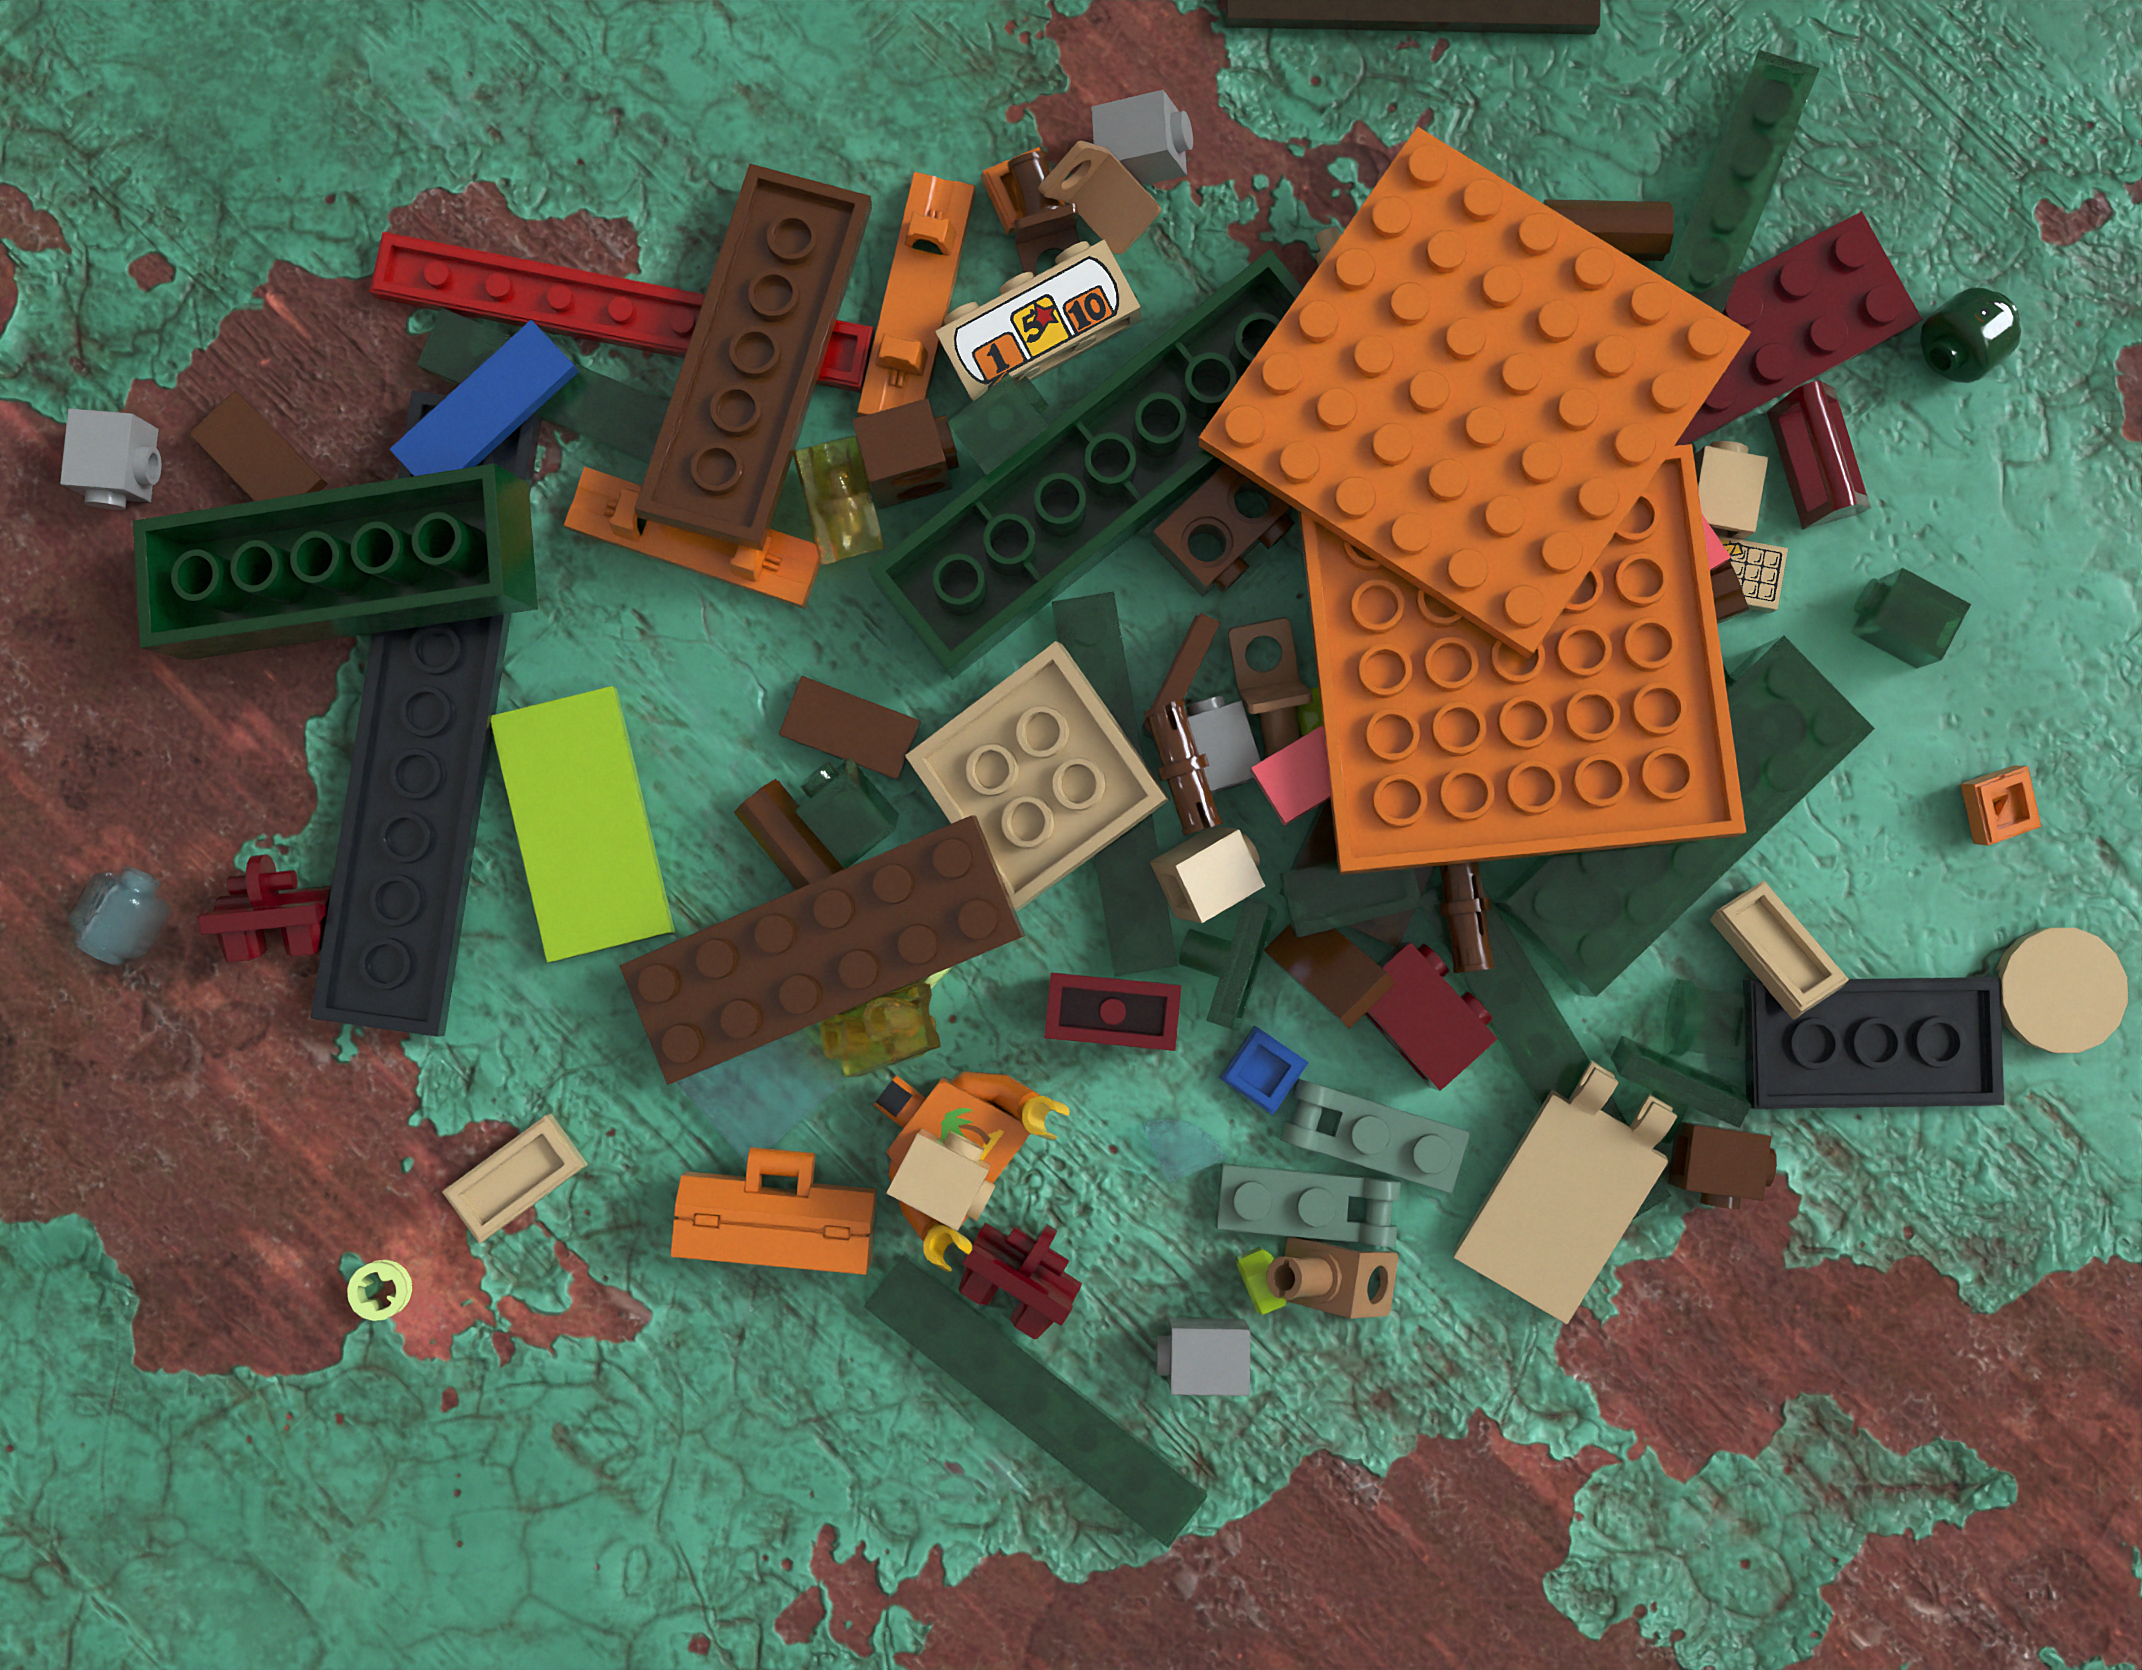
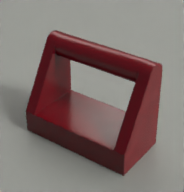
M1820 380L1813 381L1797 387L1766 411L1802 530L1861 514L1871 508L1835 388Z

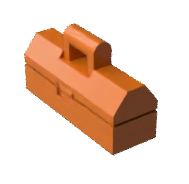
M750 1147L746 1177L685 1171L681 1175L675 1203L674 1216L677 1217L673 1223L670 1257L866 1275L873 1258L877 1189L813 1183L815 1153ZM765 1174L797 1177V1190L762 1187V1176Z

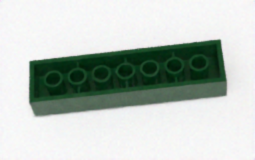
M1271 249L1266 251L867 569L874 584L952 680L1224 464L1223 461L1198 446L1199 436L1303 290V287Z

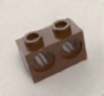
M928 398L852 419L868 479L880 509L952 489L948 471L960 468L947 416L943 415L934 418Z
M1225 463L1153 531L1151 544L1202 597L1214 586L1223 593L1250 567L1243 558L1260 542L1269 550L1295 525V522L1289 517L1294 507ZM1242 492H1256L1266 501L1268 512L1258 518L1245 517L1237 510L1234 498ZM1199 534L1212 535L1220 542L1223 554L1211 562L1200 561L1191 554L1188 548L1189 540Z

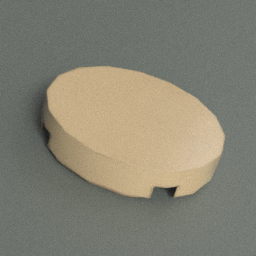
M2040 928L2021 936L2002 954L1996 971H2000L1998 977H2000L2001 1020L2003 1025L2021 1043L2049 1053H2081L2102 1044L2120 1025L2128 1004L2127 976L2117 954L2098 936L2078 928Z

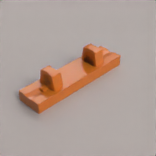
M914 172L857 413L859 417L928 398L941 345L935 331L945 326L944 318L948 315L976 196L975 185L944 180L935 176ZM917 240L936 244L940 248L942 255L912 249L913 244Z
M584 466L575 497L563 525L569 531L806 609L825 554L823 546L770 529L763 551L649 520L646 521L643 533L640 535L637 528L638 515L634 508L642 486Z

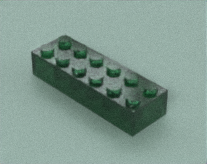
M1785 635L1759 646L1725 679L1746 827L1745 834L1739 837L1543 855L1491 903L1492 907L1578 996L1597 997L1875 729Z

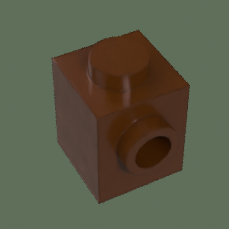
M1676 1120L1668 1184L1688 1191L1701 1192L1700 1203L1715 1207L1739 1210L1741 1198L1764 1201L1765 1186L1770 1187L1772 1185L1777 1168L1776 1152L1773 1148H1770L1772 1136L1753 1131Z

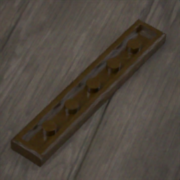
M1226 0V27L1596 34L1600 27V0Z

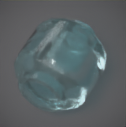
M127 865L124 866L120 874L109 871L93 874L68 914V925L73 933L76 934L73 944L85 953L114 965H122L125 958L138 959L145 956L151 949L171 913L168 902L157 893L161 882L153 876Z

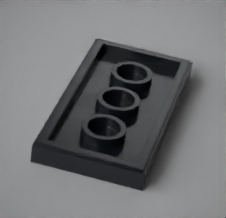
M2000 977L1849 979L1841 989L1794 1020L1760 980H1743L1746 1108L1795 1109L2004 1105Z

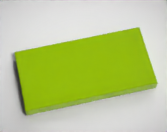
M609 686L492 715L491 727L547 963L674 933L673 920L617 688Z

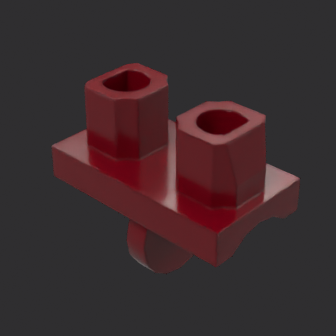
M268 854L251 856L247 862L246 875L228 877L227 889L230 895L219 896L215 900L212 912L201 913L198 916L201 935L217 934L218 942L228 963L250 961L261 957L268 950L263 929L281 927L286 955L316 954L322 949L326 924L325 915L328 912L332 886L296 889L298 879L294 870L277 872L275 863Z
M985 1222L972 1243L971 1253L969 1255L966 1254L962 1262L966 1268L958 1290L962 1295L978 1305H988L999 1287L1020 1300L1010 1317L1014 1327L1032 1339H1038L1054 1322L1060 1326L1063 1325L1072 1311V1304L1082 1283L1064 1272L1069 1259L1049 1248L1057 1233L1055 1228L1045 1224L1035 1239L1016 1226L1007 1236Z

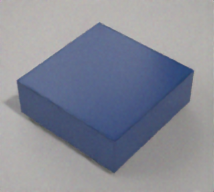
M1253 1026L1219 1078L1273 1115L1309 1062L1257 1026Z

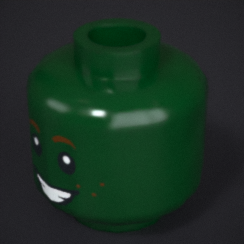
M1972 287L1957 293L1934 311L1921 328L1920 343L1928 366L1935 373L1954 382L1971 383L1984 378L2005 361L2019 345L2021 326L2019 313L2014 303L2005 295L1986 288Z

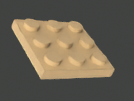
M1057 641L905 755L951 824L968 816L976 815L1015 911L1021 910L1171 800L1063 644Z

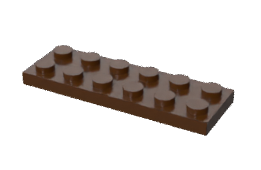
M749 164L634 508L639 518L763 551L872 211L870 195Z
M971 815L619 966L667 1085H670L1026 935L976 815Z

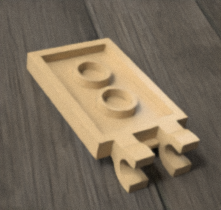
M1592 1060L1569 1099L1553 1090L1550 1091L1453 1251L1454 1258L1565 1324L1569 1323L1669 1162L1665 1155L1653 1148L1664 1138L1677 1118V1115L1672 1112V1106L1649 1093L1630 1126L1600 1110L1608 1101L1619 1082L1614 1078L1615 1074Z

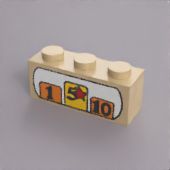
M1105 239L1093 246H1090L1087 241L1077 243L1056 257V266L1036 277L1032 272L1022 273L1001 286L999 289L1001 295L980 307L977 302L967 303L953 310L944 318L945 326L935 332L976 411L1141 322V307Z

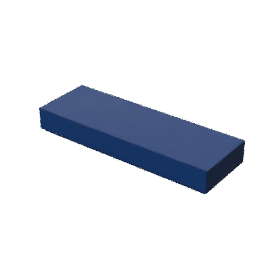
M530 320L389 450L414 476L475 467L571 380L579 370L542 330Z

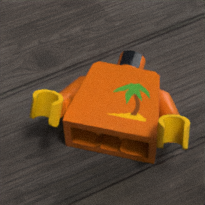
M964 1071L956 1075L952 1080L944 1076L927 1098L896 1075L873 1105L903 1128L886 1151L892 1159L887 1172L891 1183L921 1128L944 1140L949 1131H952L983 1147L984 1151L980 1159L991 1164L984 1180L993 1184L1030 1134L1051 1141L1057 1139L1055 1134L1048 1132L1045 1128V1118L1051 1110L1069 1116L1070 1113L1069 1108L1065 1104L1045 1096H1040L1037 1092L1009 1075ZM898 1200L902 1214L924 1242L923 1252L926 1259L945 1272L952 1271L951 1267L944 1261V1251L953 1242L968 1255L971 1253L972 1244L966 1237L953 1228ZM965 1216L961 1225L964 1223L968 1216Z

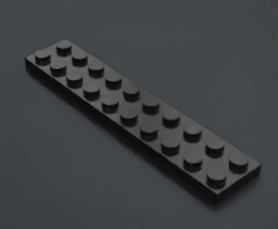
M412 390L405 434L448 395ZM539 410L534 412L477 466L495 464L528 482L530 494L543 414ZM400 461L397 479L414 476ZM511 613L372 633L310 1019L436 1037L445 1036L492 740L491 717L496 714Z

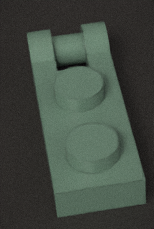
M1298 1078L1293 1095L1294 1098L1299 1099L1292 1123L1285 1121L1280 1138L1281 1141L1444 1192L1453 1193L1471 1132ZM1323 1107L1339 1111L1332 1135L1316 1130Z
M1221 1163L1216 1228L1217 1230L1393 1247L1396 1245L1397 1226L1391 1224L1393 1201H1399L1401 1181L1379 1177ZM1349 1196L1367 1198L1365 1221L1347 1219Z

